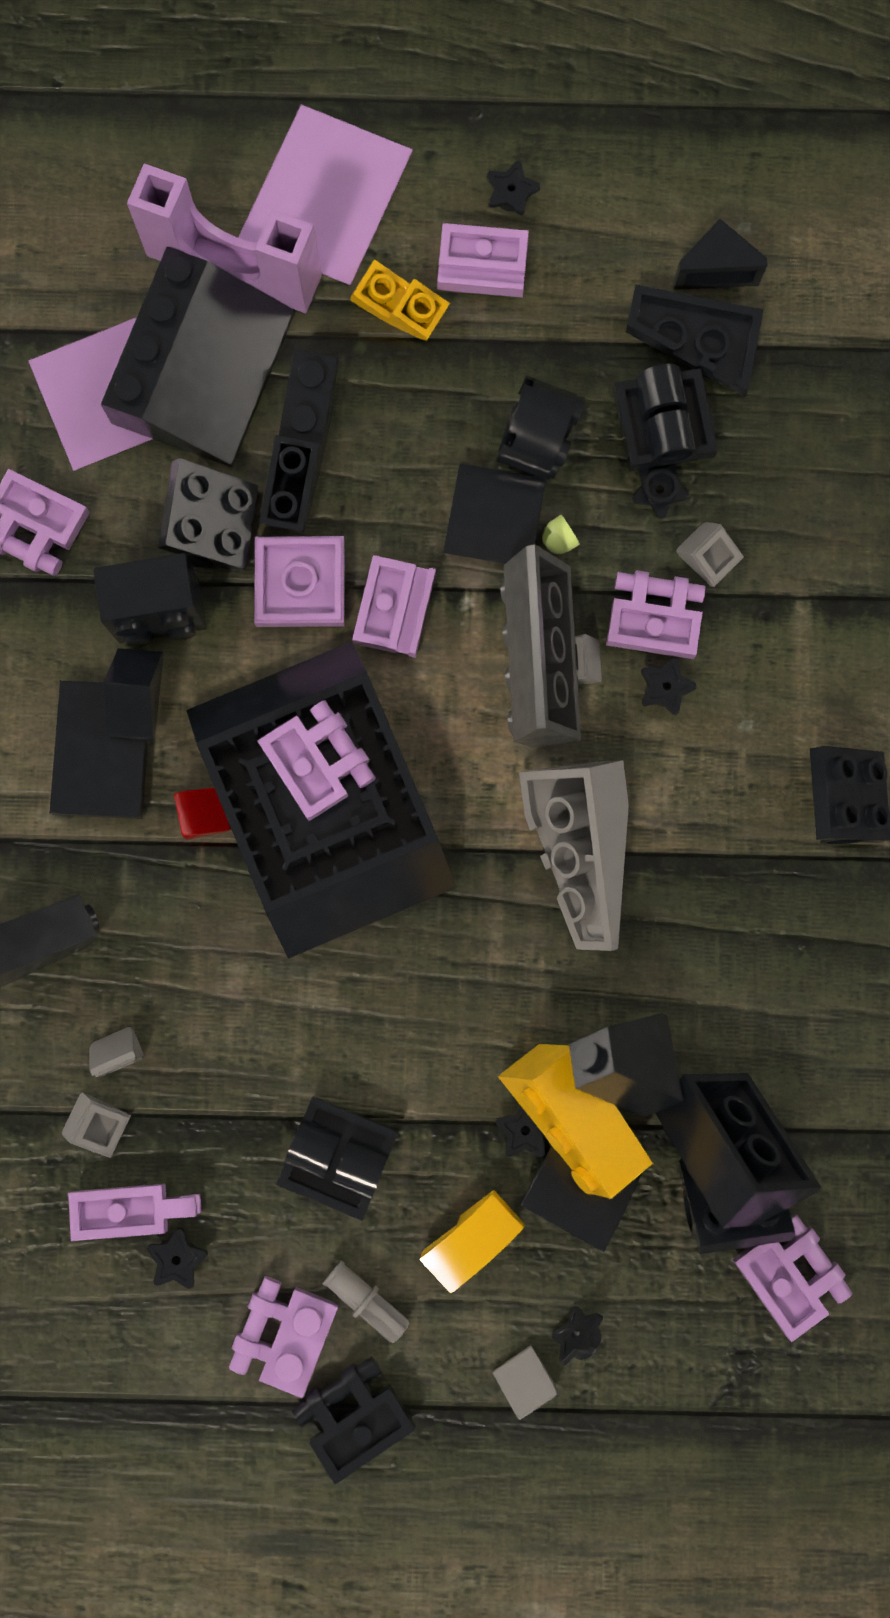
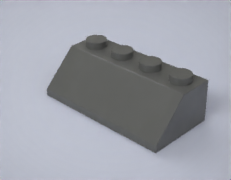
M529 545L504 564V580L501 582L500 591L502 600L506 605L507 623L503 627V639L509 653V667L506 669L505 679L507 688L511 692L512 710L508 714V727L514 742L533 748L581 741L571 566L540 547Z

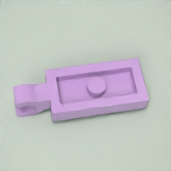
M165 1183L81 1190L68 1193L71 1241L163 1234L168 1231L169 1218L194 1217L202 1213L201 1194L166 1198Z

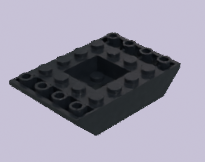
M352 642L186 710L197 747L264 910L288 959L457 888L439 839L368 673ZM322 701H326L334 714L340 713L346 722L347 727L345 731L356 748H362L370 759L367 765L376 779L367 786L360 788L351 774L345 776L339 781L346 790L348 797L311 821H308L257 740L295 716H298L308 731L318 724L310 711L311 708ZM329 739L317 745L329 766L341 759Z

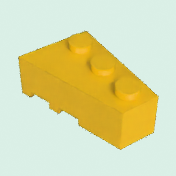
M538 1044L498 1076L548 1139L551 1146L572 1169L573 1179L586 1194L612 1199L653 1164L614 1104L575 1089L569 1045Z

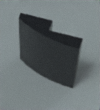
M460 463L443 553L506 564L526 546L535 545L546 480L537 476Z
M550 1144L520 1204L604 1253L629 1204L642 1173L612 1199L593 1194L588 1195L573 1179L571 1174L573 1170Z

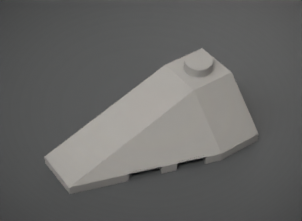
M623 760L586 762L519 772L525 819L530 831L536 829L545 854L540 857L545 870L551 868L560 890L557 901L576 949L603 951L618 949L629 808Z

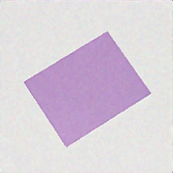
M301 105L238 238L257 243L271 209L312 223L315 229L321 273L351 285L413 149Z
M136 318L28 361L73 471L152 439L111 424L101 406L102 399Z

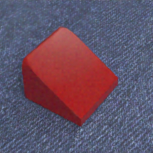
M215 788L174 793L183 838L191 840L231 831Z

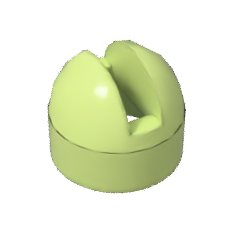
M562 515L550 521L543 530V544L553 554H563L580 545Z

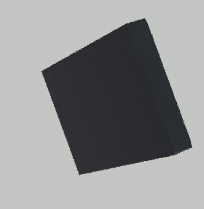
M60 680L49 811L52 815L143 819L148 741L110 738L108 736L104 682Z

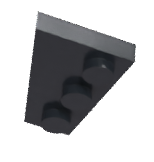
M635 285L626 333L693 370L701 368V373L704 376L745 397L749 390L764 309Z

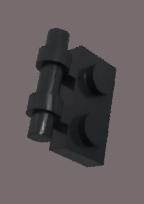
M372 1356L358 1366L353 1363L342 1370L341 1378L323 1390L317 1387L306 1395L307 1401L292 1410L295 1420L301 1427L317 1418L323 1428L322 1431L310 1438L309 1444L335 1485L415 1430V1423L390 1384L376 1394H373L367 1383L382 1373L378 1363ZM352 1393L359 1405L338 1419L332 1406Z

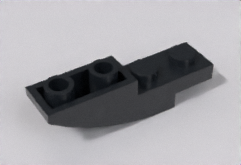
M294 349L279 435H275L259 522L262 525L304 533L320 474L333 412L331 404L339 366L338 357Z

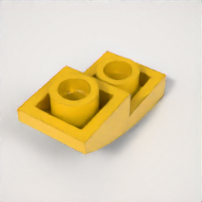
M375 259L350 298L352 302L377 318L425 341L428 340L450 304L416 279H413L410 284Z
M493 1190L461 1214L457 1225L425 1248L419 1260L451 1294L498 1255L524 1229L525 1223Z

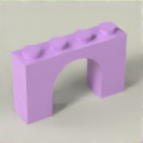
M145 163L143 164L127 205L148 257L161 261L166 247L179 250L207 260L286 306L307 313L322 277L314 224L271 209L257 243L237 238L213 225L197 210L186 178Z

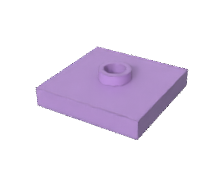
M344 536L255 537L254 624L256 627L345 626Z

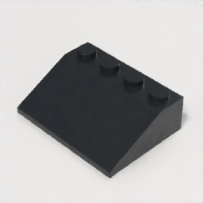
M166 247L104 394L101 406L113 425L233 467L295 312L292 308L211 262Z

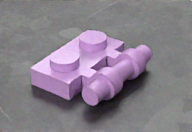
M8 469L0 483V555L8 553L22 560L25 567L37 573L43 570L56 576L62 567V560L50 555L49 550L53 543L70 550L90 512L86 506ZM19 526L36 534L31 545L14 537Z
M636 570L635 574L617 572L615 589L631 592V601L614 598L606 645L694 659L697 654L703 612L686 610L685 605L686 601L702 603L705 595V585L689 583V578L675 576L674 581L649 577V572ZM646 594L670 598V607L645 603Z
M322 701L311 708L310 711L318 724L308 731L298 716H295L257 740L308 821H311L348 797L346 790L339 781L345 776L351 774L360 788L367 786L376 779L367 765L370 759L362 748H356L345 731L347 727L346 722L340 713L334 714L326 701ZM328 739L341 758L331 766H329L317 747L318 744Z
M797 1213L791 1215L795 1229L794 1240L787 1242L783 1246L778 1242L748 1247L732 1259L787 1339L791 1342L829 1315L819 1297L829 1291L837 1303H842L853 1294L843 1280L845 1273L837 1262L829 1260L818 1244L820 1241L819 1236L811 1226L806 1227ZM802 1255H804L816 1272L814 1277L808 1282L793 1263Z
M264 1276L258 1293L254 1292L249 1301L248 1308L251 1312L242 1333L236 1334L232 1349L235 1352L229 1369L238 1374L246 1375L252 1358L264 1361L266 1363L259 1381L303 1399L339 1304L299 1287H295L289 1304L276 1299L282 1283L274 1278ZM268 1317L282 1321L273 1345L260 1340Z

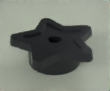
M516 161L506 172L489 171L486 176L494 189L488 206L490 208L500 207L505 211H515L518 215L525 213V204L528 197L541 189L538 182L524 176L522 164L519 161ZM514 186L516 189L514 191H509L508 187Z
M672 464L665 469L639 470L642 487L633 496L632 500L634 504L651 505L657 516L663 519L666 517L670 505L686 500L689 497V493L679 486V481L676 477L677 467ZM662 487L664 492L661 494L657 493L656 488Z
M676 658L671 659L662 669L648 667L641 669V674L647 684V691L641 702L643 706H662L673 715H678L681 697L697 688L695 682L681 676L679 662ZM669 683L671 685V689L664 690L663 684Z
M519 1105L514 1115L496 1118L495 1123L507 1135L505 1155L507 1157H511L523 1150H527L540 1158L545 1156L544 1134L521 1105ZM522 1127H529L530 1132L528 1135L521 1133Z
M181 1227L176 1229L168 1243L151 1244L147 1249L158 1265L153 1281L156 1286L175 1280L185 1288L192 1289L195 1285L194 1268L208 1256L207 1250L194 1247L188 1242L185 1231ZM179 1256L181 1259L180 1264L175 1265L172 1262V1258Z
M577 1306L572 1308L567 1323L555 1330L551 1335L552 1339L561 1345L559 1361L562 1365H567L573 1358L585 1360L596 1352L601 1342V1331L598 1327L603 1320L602 1315L594 1313L585 1316L581 1308Z

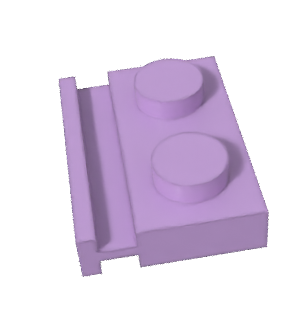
M443 223L437 290L523 297L529 231Z
M373 555L352 638L353 644L392 653H403L409 655V657L416 658L436 576V569L416 567L415 564Z

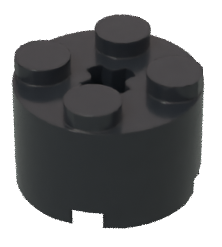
M526 375L518 393L521 395L519 402H516L515 407L512 408L496 462L545 480L547 477L554 479L559 467H562L571 445V441L566 439L569 437L573 425L576 426L580 418L585 400L578 398L577 394Z

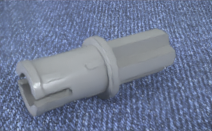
M342 1260L322 1283L354 1310L352 1313L354 1318L358 1315L362 1317L389 1342H396L406 1331L409 1325L408 1319L377 1293L379 1290L377 1285L373 1288L349 1269Z

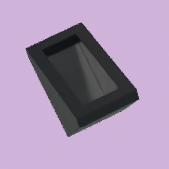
M719 219L680 260L673 281L674 290L759 286L767 268V257L723 220Z
M117 649L104 680L107 730L110 738L155 741L164 659L163 652Z

